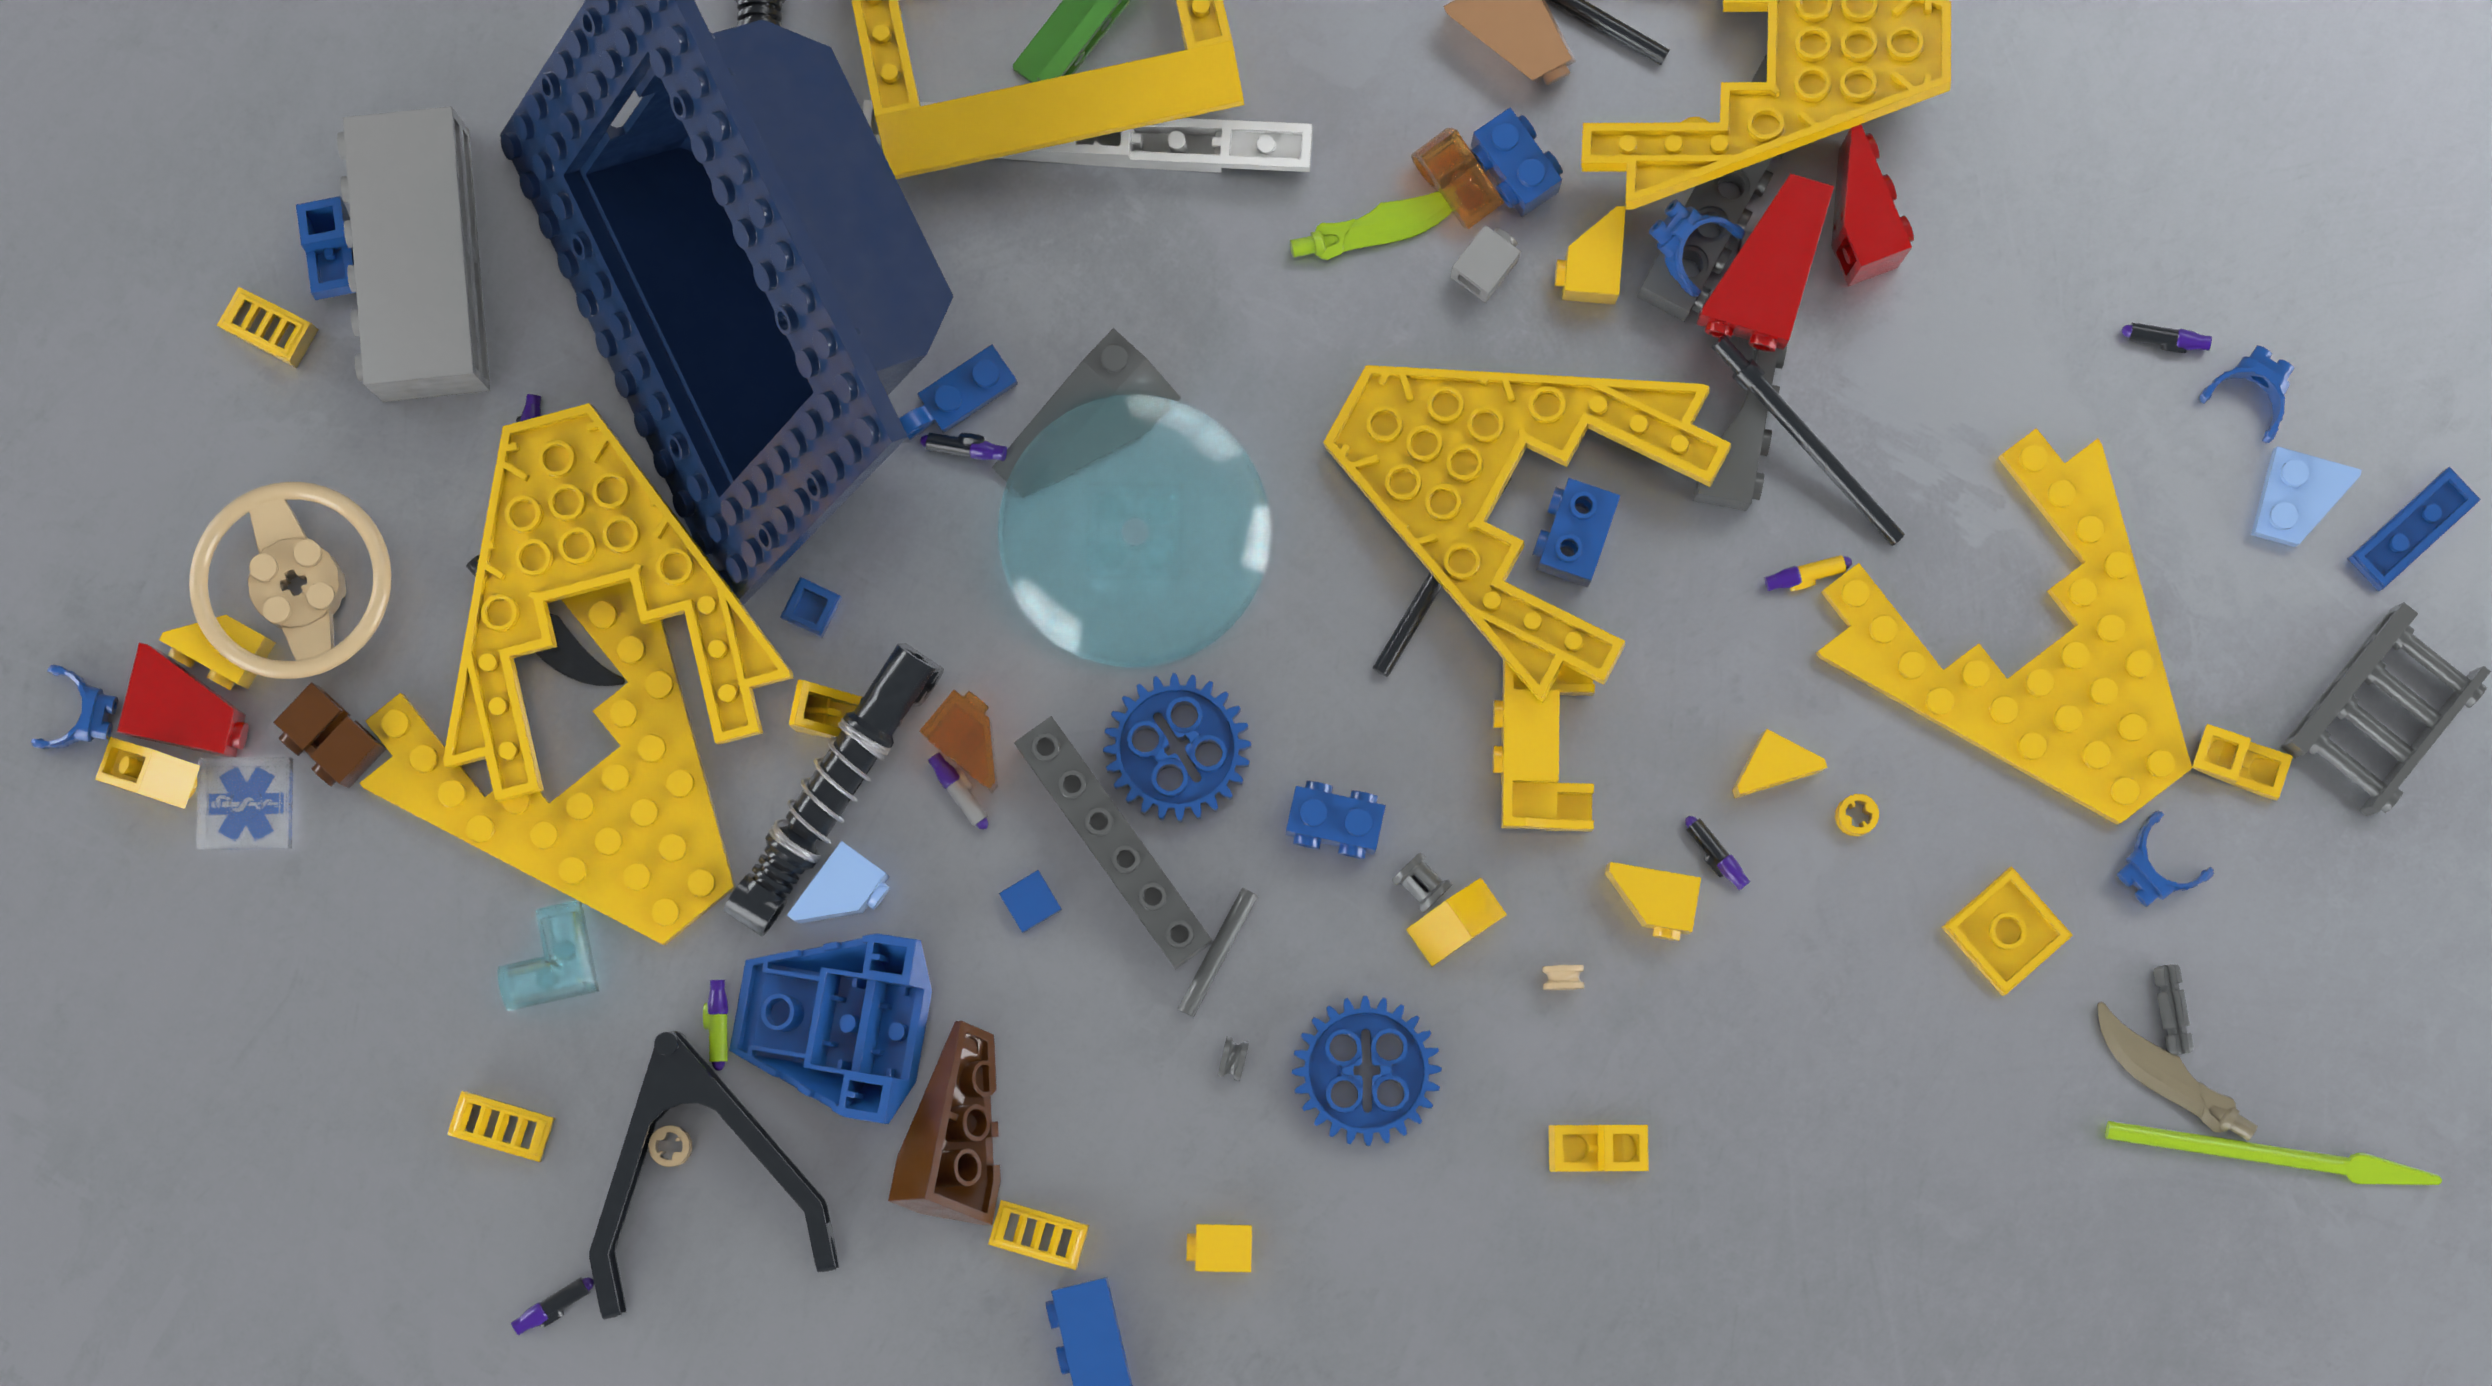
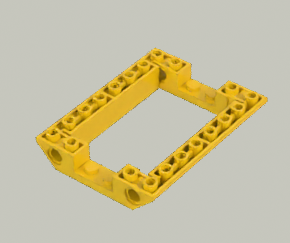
M851 0L883 153L896 179L1244 105L1236 56L1223 0H1175L1185 50L924 106L920 104L913 75L899 0Z

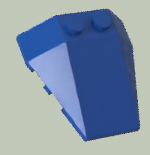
M875 933L855 940L836 941L823 944L821 947L806 950L797 949L746 960L729 1051L773 1077L780 1078L794 1086L804 1095L825 1104L842 1117L889 1124L917 1081L932 996V988L921 940Z

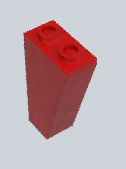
M1790 173L1703 306L1696 323L1697 325L1706 327L1705 332L1717 338L1725 335L1728 339H1731L1732 335L1750 340L1749 345L1761 351L1775 352L1776 348L1784 350L1791 337L1834 186Z

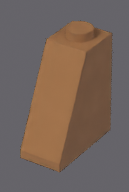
M1454 0L1443 6L1451 18L1536 83L1544 79L1546 85H1550L1570 74L1567 66L1576 62L1545 0Z

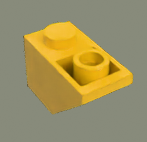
M228 615L216 617L226 634L242 648L253 654L267 658L276 642ZM198 622L165 631L159 638V641L172 647L167 654L169 657L191 669L196 661L211 669L206 677L230 691L235 683L249 689L257 674L238 667L222 656L205 637Z

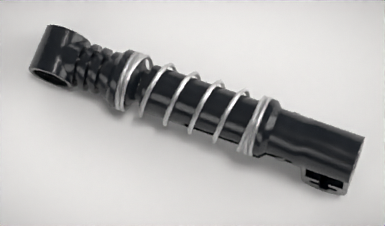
M898 643L868 691L861 698L855 711L848 712L841 718V722L838 725L842 731L838 737L828 738L827 741L830 749L825 757L815 758L814 764L817 769L811 778L801 780L803 791L799 797L788 800L787 805L790 811L786 815L787 820H775L774 825L769 829V833L765 838L767 846L764 849L767 855L761 854L758 858L761 865L755 864L752 868L754 874L748 873L740 881L727 900L723 911L760 936H764L787 903L788 899L784 893L790 894L793 890L790 883L797 884L799 880L797 874L802 875L805 870L814 868L819 859H821V853L815 846L816 840L818 839L828 844L831 843L827 836L837 821L844 823V819L840 816L849 801L858 802L857 798L853 796L863 780L871 781V778L867 776L871 767L877 759L884 761L882 755L886 756L891 751L890 748L894 744L893 734L895 730L900 726L911 707L922 705L940 680L944 668L906 643ZM783 823L788 824V826L781 827L778 824Z

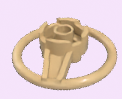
M273 483L251 490L225 506L209 523L196 546L192 558L189 578L190 599L193 612L203 634L211 645L231 663L251 673L269 678L297 679L310 677L329 671L346 662L373 636L385 614L390 597V558L378 527L370 516L350 498L338 491L314 483ZM287 500L311 501L338 512L356 528L370 554L373 568V587L368 607L355 629L335 647L333 615L340 607L342 597L345 598L346 595L345 575L337 561L315 541L307 538ZM248 512L250 513L259 552L258 555L252 558L249 564V597L258 613L277 628L283 630L296 661L271 660L242 648L226 634L211 607L208 593V574L213 554L224 534ZM295 577L307 580V585L301 586L303 592L299 595H295L291 590H288V585L291 584L290 581Z

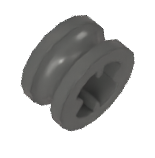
M1227 1036L1218 1071L1219 1077H1224L1225 1074H1232L1234 1080L1240 1081L1249 1041L1244 1040L1241 1044H1236L1233 1042L1232 1037Z

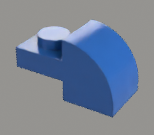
M338 196L296 204L301 246L306 252L310 289L315 300L356 293L351 292L348 282L347 269L348 265L354 264L353 248H348L345 240L344 222L350 220L342 198Z

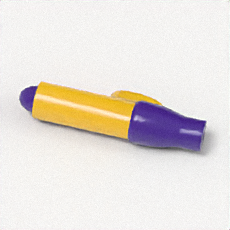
M1838 555L1801 566H1792L1776 574L1764 577L1765 585L1768 591L1781 588H1790V591L1808 588L1816 585V580L1846 572V569L1852 565V560L1849 557Z

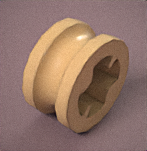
M1584 965L1542 967L1543 973L1548 976V981L1543 984V990L1584 989V982L1579 980V974L1584 971Z
M673 1125L657 1129L651 1135L648 1143L652 1159L657 1164L665 1167H675L685 1163L693 1149L689 1133L683 1128ZM669 1133L678 1135L675 1141H682L683 1146L681 1152L673 1153L672 1160L663 1157L666 1151H659L660 1140H667Z

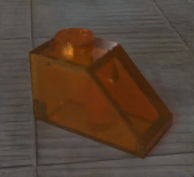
M954 689L919 732L927 741L993 793L998 787L993 726L990 718L985 715L989 707L969 690L962 696Z

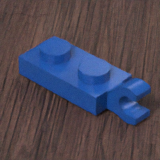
M991 344L918 392V398L923 406L909 411L899 419L909 440L918 436L935 423L944 434L1018 385V382L993 344Z

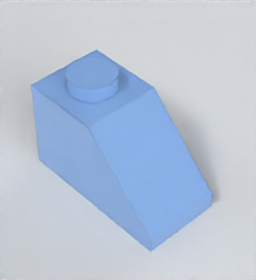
M841 841L787 916L800 924L862 914L868 906L874 910L882 902L890 889L885 884L890 876Z

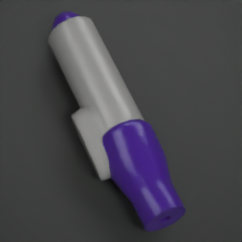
M940 752L928 759V762L934 769L943 788L949 792L973 827L977 826L982 830L987 829L989 824L987 820L988 815L970 792L973 786L959 767L954 768L949 764Z

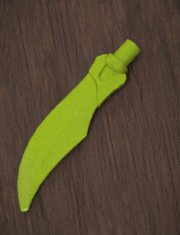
M1465 177L1443 190L1424 196L1381 202L1372 211L1356 220L1320 223L1315 231L1311 232V236L1290 240L1292 256L1294 258L1314 253L1315 256L1323 260H1329L1341 255L1342 252L1398 242L1424 233L1439 224L1458 206L1466 193L1470 178Z

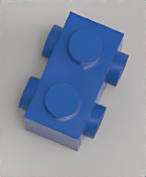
M1510 107L1473 132L1470 153L1483 172L1489 171L1498 184L1496 189L1504 203L1509 208L1515 207L1520 216L1524 217L1559 192L1563 180L1560 175L1563 173V170L1555 156L1550 151L1543 153L1534 141L1537 134L1529 120L1524 115L1517 117Z
M1568 478L1564 490L1555 487L1547 513L1555 515L1549 532L1541 529L1532 554L1540 557L1536 570L1588 587L1592 581L1621 495L1572 478ZM1575 507H1583L1587 513H1579ZM1560 549H1569L1573 556H1565Z
M1306 781L1305 787H1295L1286 828V835L1294 837L1293 844L1312 849H1320L1321 843L1339 847L1338 854L1358 859H1365L1366 853L1375 855L1386 805L1377 803V795L1351 790L1350 797L1332 794L1333 786L1315 781Z

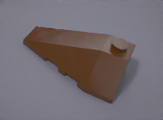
M964 1021L954 1022L898 1153L888 1199L889 1202L924 1215L980 1225H992L1001 1182L1000 1165H994L992 1137H999L998 1121L992 1122L991 1095L997 1089L994 1034Z

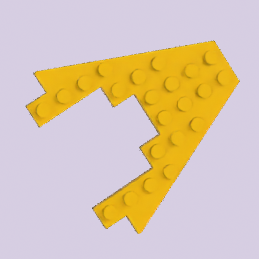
M1723 0V12H1768L1767 82H1721L1720 122L1583 123L1582 172H1627L1626 210H1633L1948 92L1951 89V1Z
M1366 365L1323 442L1326 450L1527 688L1542 702H1544L1563 665L1605 685L1626 644L1625 640L1505 582L1525 546L1524 541L1487 523V520L1526 448L1567 467L1586 431L1590 429L1708 487H1711L1731 449L1730 442L1693 425L1710 393V387L1705 384Z
M590 403L502 427L443 756L444 767L447 768L486 759L495 801L499 802L544 791L514 658L557 647L548 603L631 581L640 622L646 624L685 613L714 741L719 745L762 734L763 730L753 689L794 678L792 670L595 406Z
M2035 428L2002 453L1998 459L2082 564L2047 590L2048 594L2075 627L2009 678L2005 677L1980 643L1943 670L1861 564L1858 563L1821 591L1822 595L1848 628L1818 650L1816 655L1819 659L2118 825L2190 771L2192 766L2102 443L2097 438L2064 463L2039 430Z
M631 581L561 599L628 683L593 710V713L619 743L620 747L553 801L549 802L541 791L502 802L495 801L493 791L485 796L461 765L453 768L444 767V743L401 692L365 720L367 725L391 753L392 757L359 783L364 789L664 946L736 888L663 620L646 624L640 622Z

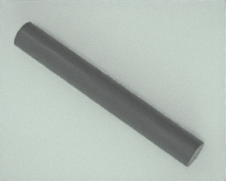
M1245 888L1240 890L1183 997L1178 1010L1191 1017L1195 1016L1258 897L1256 894Z

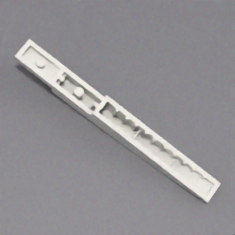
M864 99L863 113L879 146L882 148L872 100ZM920 102L921 106L929 105V104H933V103H934V102ZM1182 118L999 158L1093 166L1222 173L1223 168L1310 172L1313 126L1309 123Z

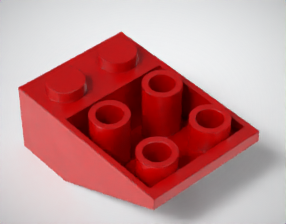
M1861 124L1850 128L1839 148L1831 247L1848 287L1898 268L1911 250V242L1914 241L1913 230L1907 217L1899 216L1893 202L1897 199L1895 186L1888 174L1882 175L1876 161L1880 157L1877 143L1871 133L1865 134Z

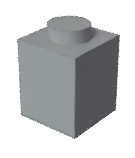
M1484 225L1452 266L1450 277L1486 303L1517 264L1521 253L1516 248L1518 245L1517 241L1501 228L1497 227L1493 231L1487 225Z

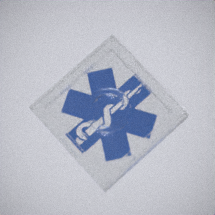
M199 758L197 849H292L293 758Z

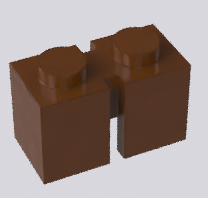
M312 682L273 722L283 731L278 737L279 740L297 756L303 751L309 754L316 762L311 768L312 771L331 787L337 782L342 786L350 788L387 749L357 720L353 721L350 718L351 714L323 688Z

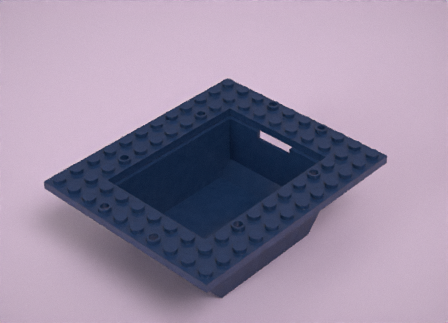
M585 0L500 133L501 148L506 158L512 160L520 177L519 182L522 193L527 199L531 200L539 216L538 222L542 234L545 238L550 239L555 249L560 272L565 278L569 279L577 295L576 301L580 313L584 318H588L593 328L598 351L604 358H607L615 374V385L619 394L627 399L631 407L636 430L641 437L646 439L653 453L654 467L657 473L662 478H665L673 495L672 502L675 511L681 518H684L692 538L742 605H744L908 437L888 395L927 355L954 296L830 46L763 19L711 33L695 0ZM635 90L638 97H642V99L623 126L618 128L611 126V123Z

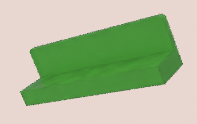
M1063 0L1013 63L1014 71L1030 83L1074 74L1131 0Z

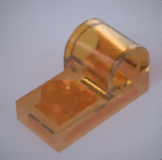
M1444 129L1411 154L1413 163L1420 174L1433 188L1440 191L1464 228L1470 229L1504 203L1457 129Z

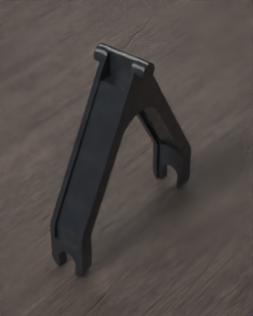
M679 1031L663 1032L654 1041L651 1059L590 1247L589 1260L599 1309L604 1320L617 1317L626 1312V1302L615 1251L649 1149L650 1137L654 1133L657 1122L670 1109L681 1104L698 1103L715 1110L804 1211L817 1272H827L839 1268L828 1205L824 1197L688 1042L686 1036Z

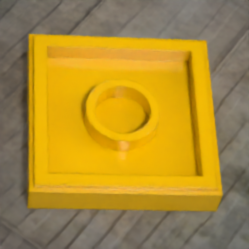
M2012 866L2006 869L1942 926V929L2002 996L2009 993L2073 936Z

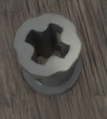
M1420 852L1392 881L1395 885L1402 884L1420 903L1419 909L1424 913L1453 884L1449 880L1442 881L1424 862L1425 856ZM1417 877L1429 888V890L1417 879Z

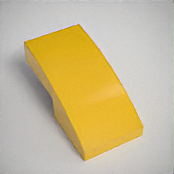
M2206 724L2192 768L2228 784L2277 801L2293 756L2250 742L2251 738Z
M1548 1125L1549 1172L1649 1171L1648 1125Z

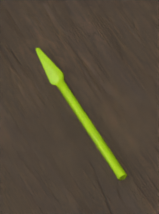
M2108 1121L2105 1129V1138L2109 1140L2347 1175L2348 1179L2356 1184L2439 1185L2442 1182L2441 1177L2437 1174L2364 1152L2345 1157Z

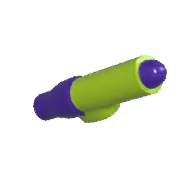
M710 980L708 1002L704 1003L703 1027L709 1030V1062H712L713 1068L717 1071L722 1070L725 1062H728V1000L725 992V980Z

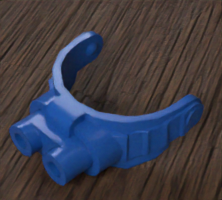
M1676 199L1666 207L1665 214L1667 218L1664 222L1662 220L1655 222L1650 228L1649 234L1658 241L1657 248L1665 255V262L1670 274L1678 281L1681 288L1687 294L1696 297L1699 296L1701 291L1688 278L1682 262L1683 248L1689 235L1700 225L1709 222L1724 227L1738 239H1743L1745 231L1741 226L1728 221V219L1719 216L1702 215L1692 206L1686 208Z
M2257 345L2250 357H2243L2233 370L2224 372L2214 379L2211 385L2204 388L2199 396V400L2202 404H2205L2211 398L2214 389L2221 382L2228 379H2247L2257 383L2267 392L2273 407L2271 425L2265 431L2262 439L2263 442L2270 443L2276 436L2279 424L2283 420L2285 394L2290 386L2288 378L2293 372L2294 366L2282 359H2279L2276 363L2270 359L2272 353L2268 349Z
M50 665L47 672L55 676L63 675L70 677L75 682L82 697V712L76 725L66 735L51 741H45L42 738L32 739V746L44 750L50 748L59 749L78 741L92 742L94 738L109 740L113 724L108 722L109 714L114 715L116 713L118 697L105 695L101 688L88 685L82 677L73 671H67L62 666Z
M2159 810L2152 813L2146 820L2145 825L2140 828L2134 851L2126 858L2128 864L2117 873L2119 879L2127 887L2133 884L2138 889L2135 892V896L2145 907H2148L2157 898L2164 900L2175 891H2185L2197 887L2198 884L2208 881L2214 874L2212 867L2203 870L2193 881L2177 883L2166 880L2155 871L2148 859L2146 844L2151 827L2155 823L2160 822L2164 816V813Z

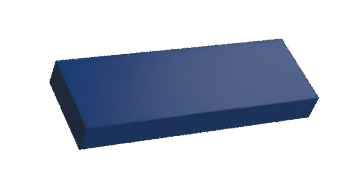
M2449 466L2347 559L2378 591H2381L2481 499Z

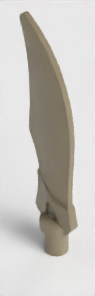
M2104 1002L2098 1003V1018L2106 1044L2118 1062L2136 1080L2199 1117L2213 1132L2220 1133L2230 1130L2247 1141L2252 1138L2258 1125L2239 1115V1110L2236 1109V1103L2232 1097L2218 1093L2203 1083L2198 1082L2186 1069L2179 1056L2171 1054L2138 1035L2123 1024Z

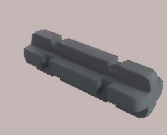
M2176 964L2158 966L2154 968L2153 974L2155 986H2160L2161 993H2157L2163 1030L2167 1029L2168 1036L2164 1037L2166 1050L2173 1055L2190 1053L2193 1051L2194 1045L2192 1034L2187 1033L2186 1026H2190L2184 989L2180 990L2179 983H2183L2180 967Z

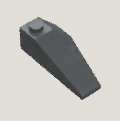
M1113 328L1082 360L1007 449L1005 461L998 460L992 469L1026 499L1071 475L1073 471L1091 461L1110 454L1114 449L1128 441L1147 434L1180 401L1181 397L1150 361Z

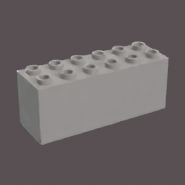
M452 106L343 117L344 132H338L337 145L340 158L342 160L346 159L347 176L341 177V193L344 203H349L351 220L344 222V234L348 248H353L354 264L348 265L347 274L351 292H356L357 309L351 310V324L355 337L360 336L361 353L355 354L354 358L358 381H363L368 390L374 393L382 402L490 391L469 129Z

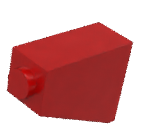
M139 643L117 732L134 738L236 759L237 750L244 748L248 737L249 726L245 722L246 714L162 651L148 644Z

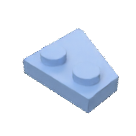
M2277 446L2272 451L2251 535L2296 547L2360 477L2362 470Z

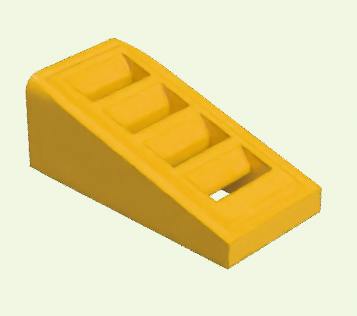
M241 287L237 288L217 323L219 328L295 368L298 367L319 330L303 318ZM246 301L252 304L239 327L233 324V321ZM261 309L266 314L253 334L248 330ZM276 317L280 319V322L269 341H267L263 337ZM290 324L295 328L284 348H281L277 345Z
M461 1091L448 1135L541 1162L555 1118L475 1093ZM475 1104L481 1106L472 1132L466 1130ZM492 1110L499 1111L492 1137L486 1136L485 1132ZM512 1115L518 1117L509 1143L503 1141ZM530 1120L537 1124L528 1149L522 1147L521 1144Z
M1001 1200L988 1245L1077 1270L1090 1225ZM1011 1213L1020 1215L1013 1241L1004 1239ZM1028 1219H1035L1037 1223L1030 1246L1021 1244ZM1046 1223L1055 1225L1048 1251L1039 1249ZM1065 1228L1072 1230L1066 1255L1061 1256L1057 1254L1063 1229Z

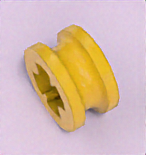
M1865 794L1848 796L1838 804L1835 810V821L1838 828L1849 836L1858 837L1870 832L1879 820L1877 804ZM1855 803L1863 805L1862 813L1869 815L1868 822H1860L1858 824L1859 827L1853 826L1852 817L1846 815L1847 807L1852 809L1856 806Z

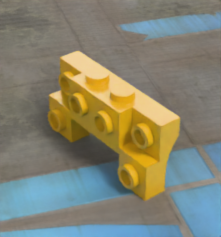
M1503 659L1502 700H1494L1493 728H1501V746H1493L1492 757L1493 773H1501V828L1546 829V831H1593L1592 794L1594 793V784L1558 783L1560 695L1593 696L1595 693L1593 679L1563 665L1544 702H1542L1533 695Z

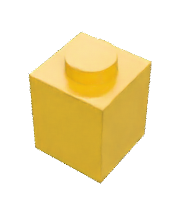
M1196 1224V1233H1187L1186 1261H1196L1195 1271L1251 1272L1252 1225Z

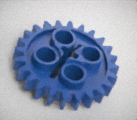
M1172 673L1170 686L1164 687L1161 680L1155 676L1153 677L1154 690L1148 692L1141 684L1136 685L1139 695L1138 700L1134 701L1127 696L1122 697V701L1128 709L1126 713L1112 711V718L1120 725L1118 728L1105 729V735L1116 740L1113 745L1104 747L1103 752L1109 756H1116L1117 760L1107 765L1106 769L1108 773L1121 772L1122 776L1113 785L1116 790L1127 786L1130 787L1131 790L1125 799L1128 804L1134 802L1139 797L1143 799L1141 806L1142 814L1145 815L1154 805L1158 807V816L1161 821L1165 819L1169 810H1175L1178 822H1182L1186 809H1191L1197 819H1201V805L1206 803L1213 811H1218L1215 797L1220 794L1224 798L1231 800L1233 795L1227 784L1232 782L1242 785L1244 779L1235 772L1236 767H1249L1250 764L1248 759L1239 755V751L1251 748V742L1238 739V735L1248 729V724L1234 723L1233 719L1241 712V708L1239 706L1229 709L1224 707L1229 697L1226 691L1216 698L1211 696L1213 691L1212 681H1209L1200 690L1196 688L1195 675H1191L1186 686L1179 684L1177 674ZM1182 705L1193 707L1198 715L1196 722L1187 728L1176 726L1171 719L1173 711ZM1156 713H1160L1178 742H1183L1184 740L1189 742L1185 746V752L1201 776L1200 782L1197 783L1192 780L1177 754L1174 753L1168 756L1165 753L1170 749L1165 734L1153 718ZM1149 729L1158 735L1159 742L1154 750L1141 752L1134 747V736L1141 730ZM1212 743L1221 749L1222 757L1216 765L1204 766L1197 761L1196 752L1201 745ZM1168 767L1178 769L1183 775L1181 786L1173 791H1166L1157 783L1159 773Z
M1363 996L1360 1008L1354 1009L1350 1000L1346 998L1343 1002L1344 1013L1338 1014L1329 1005L1326 1007L1329 1018L1326 1024L1315 1017L1311 1020L1318 1031L1316 1035L1301 1034L1300 1037L1309 1045L1308 1050L1294 1051V1056L1305 1061L1304 1067L1293 1069L1292 1075L1304 1077L1305 1083L1294 1091L1295 1094L1308 1093L1311 1098L1302 1107L1303 1111L1317 1108L1320 1112L1313 1123L1315 1126L1322 1124L1326 1120L1332 1123L1329 1130L1330 1137L1335 1136L1342 1128L1346 1130L1347 1144L1353 1142L1357 1133H1362L1365 1145L1370 1146L1373 1133L1379 1132L1386 1144L1390 1142L1389 1129L1394 1127L1402 1136L1407 1135L1404 1121L1407 1118L1417 1124L1422 1122L1419 1114L1416 1112L1418 1106L1432 1109L1433 1104L1424 1095L1426 1091H1439L1440 1087L1428 1080L1429 1075L1441 1072L1442 1067L1429 1064L1428 1058L1437 1054L1439 1049L1424 1047L1423 1042L1432 1033L1430 1030L1418 1034L1415 1032L1414 1028L1420 1019L1418 1016L1412 1017L1407 1022L1401 1019L1404 1005H1399L1393 1013L1387 1012L1386 998H1382L1377 1008L1374 1009L1370 1007L1368 997ZM1365 1029L1370 1032L1371 1066L1379 1067L1380 1071L1379 1075H1374L1371 1078L1372 1110L1370 1112L1363 1110L1362 1076L1354 1075L1353 1072L1354 1067L1362 1064L1361 1032ZM1387 1034L1396 1036L1402 1045L1400 1056L1391 1061L1381 1058L1376 1050L1377 1040ZM1345 1035L1352 1038L1355 1042L1356 1053L1352 1059L1338 1061L1332 1056L1330 1043L1337 1036ZM1341 1081L1353 1084L1357 1091L1355 1103L1347 1108L1338 1107L1331 1099L1332 1087ZM1384 1081H1395L1401 1086L1403 1098L1397 1106L1387 1107L1378 1100L1377 1089Z

